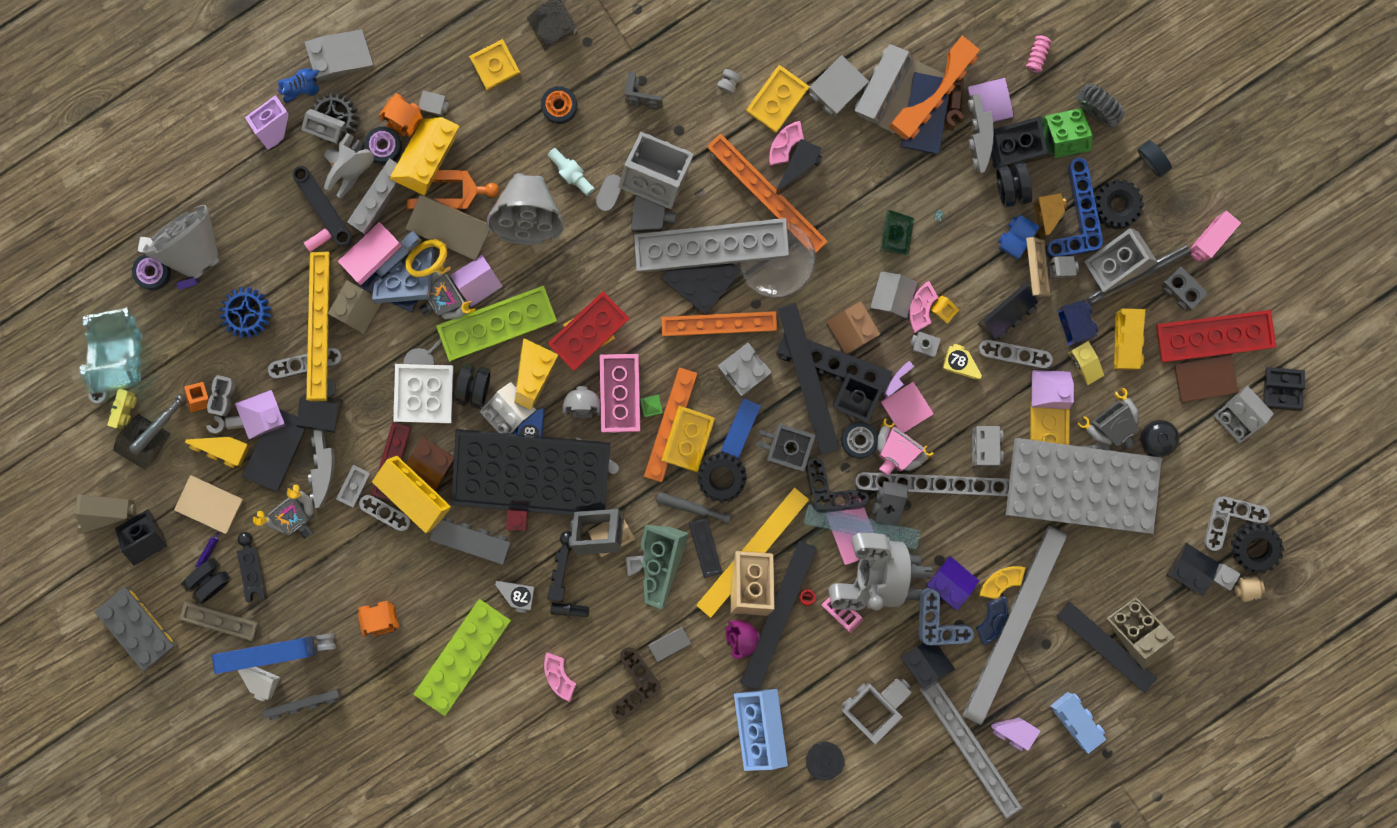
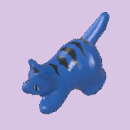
M311 68L302 69L295 76L280 80L278 82V92L284 95L283 100L287 103L294 100L300 94L316 95L319 91V86L316 85L314 78L317 77L319 71L312 70Z

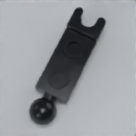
M565 531L560 535L562 547L560 551L556 552L555 562H558L557 570L553 569L551 581H554V585L549 587L547 597L549 600L563 602L566 588L562 587L570 550L569 537L572 536L570 531Z
M242 532L238 536V543L243 546V550H238L237 555L245 601L247 603L252 602L254 592L259 594L261 600L267 599L258 548H251L252 535L249 532Z

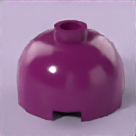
M745 620L728 621L730 626L725 628L727 645L731 644L733 650L730 653L734 659L750 656L756 650L760 640L758 630H755L754 626Z

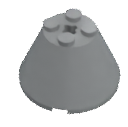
M518 173L509 181L488 214L487 227L491 233L494 231L499 235V239L520 245L543 244L546 239L552 238L554 240L559 237L564 230V219L544 182V178L542 176H526Z
M206 205L195 207L196 211L191 214L188 212L183 213L163 227L151 238L152 244L144 246L143 252L145 255L187 277L193 276L195 279L204 273L203 270L206 267H212L219 262L217 258L219 254L209 209Z

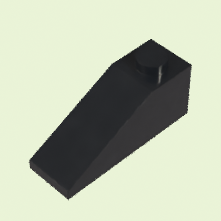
M803 139L800 140L778 186L777 195L782 194L810 173L814 165H819L822 158L819 154L822 148Z

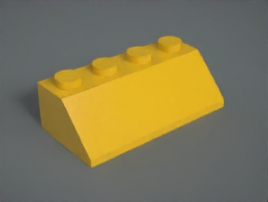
M442 117L422 119L391 174L390 180L425 196L457 137L459 125Z

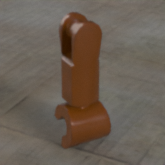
M964 78L955 80L953 84L955 87H960V91L952 90L949 96V112L945 118V126L951 131L955 127V122L952 118H955L960 123L964 120V116L960 112L962 110Z

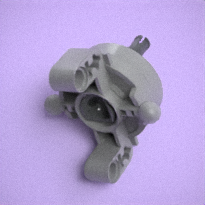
M858 533L852 537L855 556L860 559L857 579L854 584L837 583L829 587L828 592L834 609L861 610L867 606V608L877 611L882 607L898 608L904 603L905 599L920 600L922 591L920 588H909L910 580L915 578L931 579L933 575L932 572H929L933 571L931 566H919L921 565L920 555H909V551L903 542L890 541L889 537L884 534Z

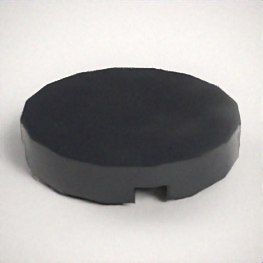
M828 741L819 742L808 750L806 766L815 778L831 780L842 772L844 756L841 749L835 744Z

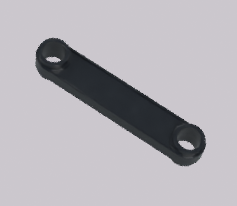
M304 166L296 167L293 171L295 182L335 242L341 247L349 246L352 242V234L311 172ZM300 171L306 172V176L303 179L297 178ZM346 233L348 239L346 242L341 243L339 237L341 234Z

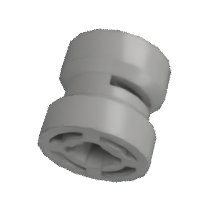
M724 69L723 78L718 82L717 88L734 95L735 86L742 77L732 70Z

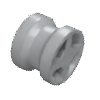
M335 633L315 635L318 641L317 651L336 649V644L334 643Z

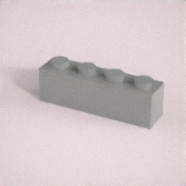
M891 44L883 51L879 65L874 68L873 76L864 88V94L855 105V112L860 118L880 125L914 60L909 51Z
M390 158L347 221L348 224L364 235L370 231L400 186L399 183L390 180V176L397 165Z

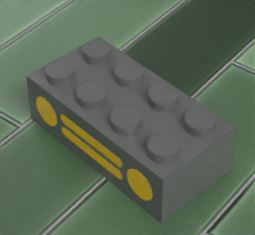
M130 586L123 587L94 611L142 671L150 670L178 646Z

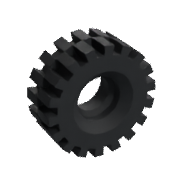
M1116 179L1106 183L1096 193L1095 203L1101 224L1105 223L1108 228L1123 229L1133 224L1143 212L1144 202H1142L1143 195L1139 194L1140 189L1138 187L1135 188L1134 183H1127V180L1124 179L1122 181ZM1116 197L1122 198L1125 201V208L1121 212H1116L1111 207V201Z

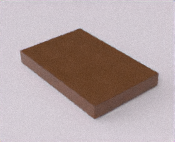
M1232 355L1174 365L1180 402L1239 393Z

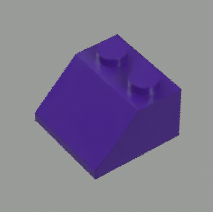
M949 556L925 586L937 591L944 602L954 610H958L970 596L979 580Z

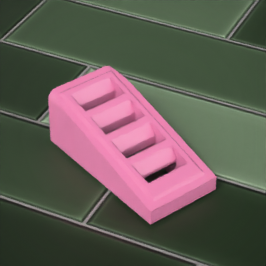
M830 597L822 604L849 633H852L863 621V618L855 610H841L836 614L835 612L838 609L830 608ZM849 611L850 613L842 620L841 617ZM854 616L855 619L853 620V622H852L850 625H848L847 623H848V622L851 620V618Z

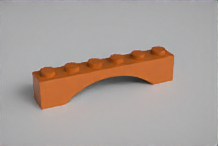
M962 35L947 53L945 75L937 91L924 102L912 107L903 108L888 127L906 141L910 137L914 139L920 131L919 125L922 122L926 124L931 118V110L933 108L937 110L944 100L941 99L945 93L949 95L955 88L953 84L955 80H961L967 73L965 70L967 65L970 64L972 66L979 58L976 54L980 49Z

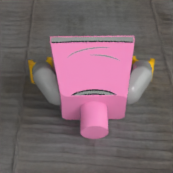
M884 419L878 435L877 446L880 452L879 457L885 460L879 469L881 472L889 476L894 468L899 471H910L920 467L933 455V452L930 454L926 452L927 446L922 447L896 427H893L894 422L891 425H887V419Z

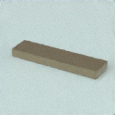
M184 601L179 618L181 621L249 641H254L259 622L205 606H198Z

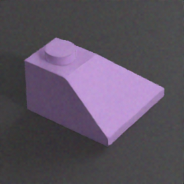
M275 95L245 118L268 150L278 145L284 139L289 114Z
M1032 370L1031 407L1070 409L1074 403V383L1071 372Z
M272 390L235 403L249 440L285 426Z

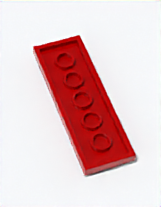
M1271 310L1156 325L1161 363L1276 348Z

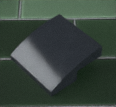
M1267 367L1264 379L1263 403L1269 409L1302 411L1305 370Z

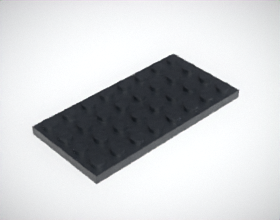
M456 429L451 505L573 516L574 512L605 510L611 442Z

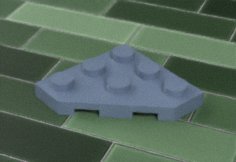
M429 247L418 253L413 260L412 268L416 271H422L431 267L434 264V248ZM407 259L403 262L399 261L389 270L390 273L385 278L379 279L374 283L372 300L374 303L430 299L432 274L425 277H414L407 272Z

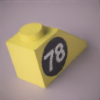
M1089 341L1068 352L1087 385L1104 376L1098 356Z
M954 344L953 347L949 346L942 370L980 380L982 375L969 351L964 350L965 347Z

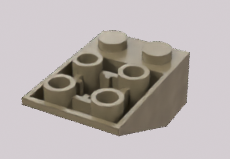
M1137 597L1106 618L1127 651L1143 669L1174 648L1175 637Z

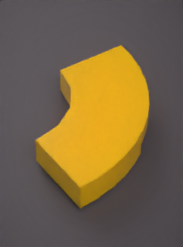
M1011 566L996 571L985 581L979 596L996 599L1007 588L1022 586L1026 567Z

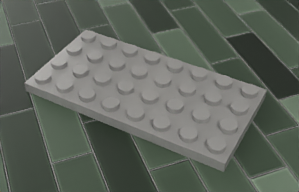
M1014 438L1006 515L1153 534L1162 458Z

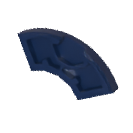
M1004 595L987 602L988 611L986 618L976 627L983 646L988 645L998 637L1007 620L1008 603Z

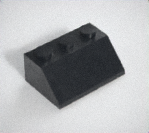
M1026 282L978 324L992 341L996 338L1000 340L1008 333L1006 329L1011 325L1014 328L1022 322L1021 317L1025 313L1029 316L1037 309L1035 305L1039 301L1033 295L1032 289Z

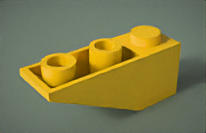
M232 437L188 439L185 441V443L190 444V449L200 452V450L208 452L206 456L217 460L219 457L225 460V465L232 468L242 466L250 449V445Z

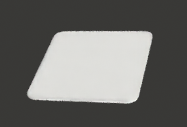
M140 237L139 252H143L146 244L148 246L152 244L151 238Z

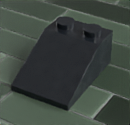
M1039 116L993 130L991 156L995 169L997 166H1012L1017 162L1024 161L1028 163L1055 156L1046 118Z

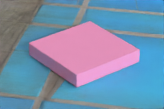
M914 382L880 402L891 420L895 423L896 428L903 433L934 414Z

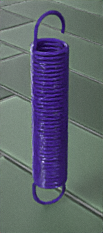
M211 536L195 565L196 568L209 559L210 554L219 541L217 537Z

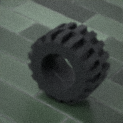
M718 452L705 459L698 472V485H700L701 492H704L707 498L710 497L714 502L720 501L719 503H724V501L729 502L734 498L736 499L742 493L746 484L747 474L745 466L742 464L743 462L738 460L737 456H732L727 452ZM726 467L732 471L734 480L729 487L720 488L713 484L711 473L715 468Z
M1252 522V525L1247 523L1245 528L1242 529L1240 527L1238 529L1239 533L1233 535L1235 538L1234 541H1231L1233 557L1248 572L1252 571L1258 574L1260 571L1262 574L1266 573L1267 569L1270 571L1274 569L1272 567L1274 564L1278 566L1280 563L1278 559L1283 558L1281 551H1284L1282 539L1270 526L1264 523ZM1257 538L1265 539L1267 541L1265 553L1259 557H1250L1247 554L1250 542Z

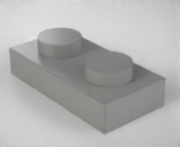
M353 465L336 500L354 508L371 473Z

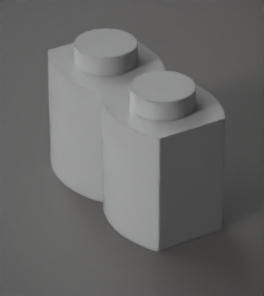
M219 375L214 378L212 383L213 394L210 396L207 404L208 413L224 417L228 416L232 406L231 397L236 390V381L234 379Z

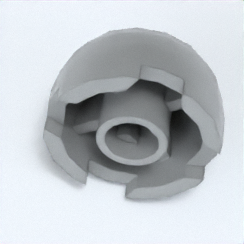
M576 387V390L569 392L564 399L563 415L567 416L570 413L573 414V418H592V414L596 413L597 416H600V399L596 393L588 390V387Z

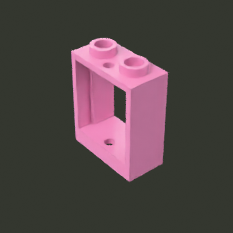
M1228 211L1218 215L1190 248L1191 257L1198 262H1205L1212 258L1241 222Z

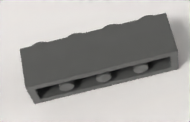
M444 517L434 527L430 541L502 565L505 564L512 544L508 542V537L498 534L496 538L489 535L490 531L479 528V531L471 529L472 525L463 522L457 525L453 523L454 519Z

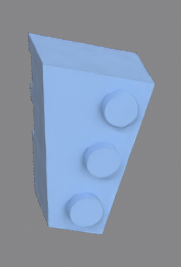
M1067 692L1051 704L1050 708L1084 752L1089 754L1106 740L1104 737L1105 731L1099 724L1096 725L1092 719L1094 717L1087 709L1083 708L1078 696L1075 693Z

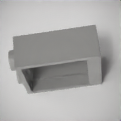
M863 683L856 690L858 694L853 699L849 697L842 704L844 707L842 711L876 745L902 716L871 684L865 685ZM868 691L892 713L872 734L849 711Z

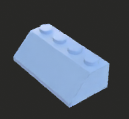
M766 689L734 694L744 771L773 770L788 766L778 690Z

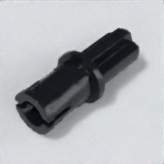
M552 602L550 614L564 615L568 618L570 616L588 617L589 607L572 605L570 602L569 604Z

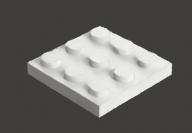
M395 364L393 421L452 423L454 366Z

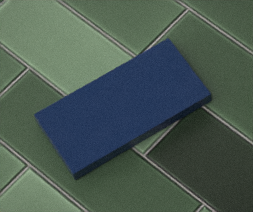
M914 72L908 107L920 104L930 98L941 85L943 78ZM945 93L941 98L944 100L937 110L935 108L931 110V118L926 124L922 122L919 125L920 131L914 139L910 137L906 141L902 138V148L939 154L949 95Z

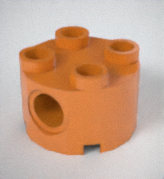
M397 93L389 99L378 116L382 122L384 120L388 122L386 124L388 128L393 129L404 137L407 135L408 138L411 137L423 119L420 113L421 108L414 103L408 104Z
M389 601L377 603V607L363 606L358 608L359 612L357 615L362 637H368V633H372V636H378L395 631L394 628L400 629L395 605H392Z

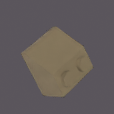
M347 280L328 314L365 334L382 303H374L372 294Z

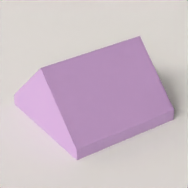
M483 255L450 275L466 301H472L469 304L471 308L503 287Z

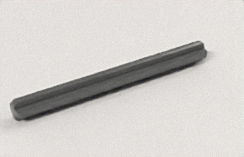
M1184 245L1157 259L1155 265L1105 293L1101 289L1087 296L1089 304L1094 305L1189 255L1190 249L1187 245Z

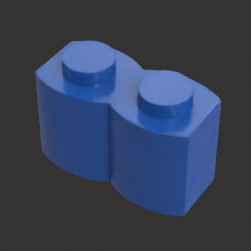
M1022 215L1012 218L1008 224L1010 230L1007 234L1003 233L998 240V243H1000L998 249L1016 260L1021 257L1027 247L1026 238L1033 237L1039 228L1038 225Z

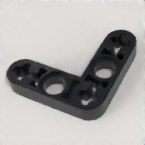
M819 458L809 460L806 466V473L812 505L815 511L826 513L861 509L866 506L869 496L864 490L829 492L823 461ZM813 464L819 467L817 476H815V469L811 468ZM820 481L823 483L824 488L816 489L813 483ZM857 495H859V497L863 500L861 503H859V500L853 499H856ZM843 497L846 504L838 505L835 499ZM820 499L825 503L824 507L818 504Z

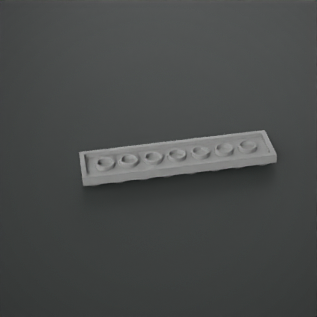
M786 218L634 234L638 273L790 257Z

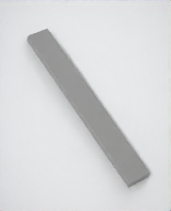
M936 683L925 692L920 688V691L1004 817L1007 819L1022 809L940 684Z

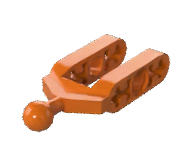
M438 170L432 181L463 182V199H435L457 210H468L477 194H486L488 197L494 198L500 191L495 183H489L486 187H477L467 171ZM408 199L407 210L413 211L418 199Z

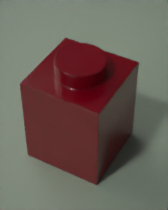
M507 510L506 530L527 531L528 512Z

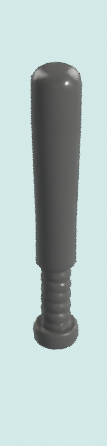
M177 395L175 402L167 411L163 412L132 443L129 448L130 451L138 455L171 419L176 410L181 405L184 406L186 404V399L181 395Z
M659 492L656 497V502L704 517L708 516L723 520L725 524H729L731 513L723 514L708 509L706 506L663 492Z

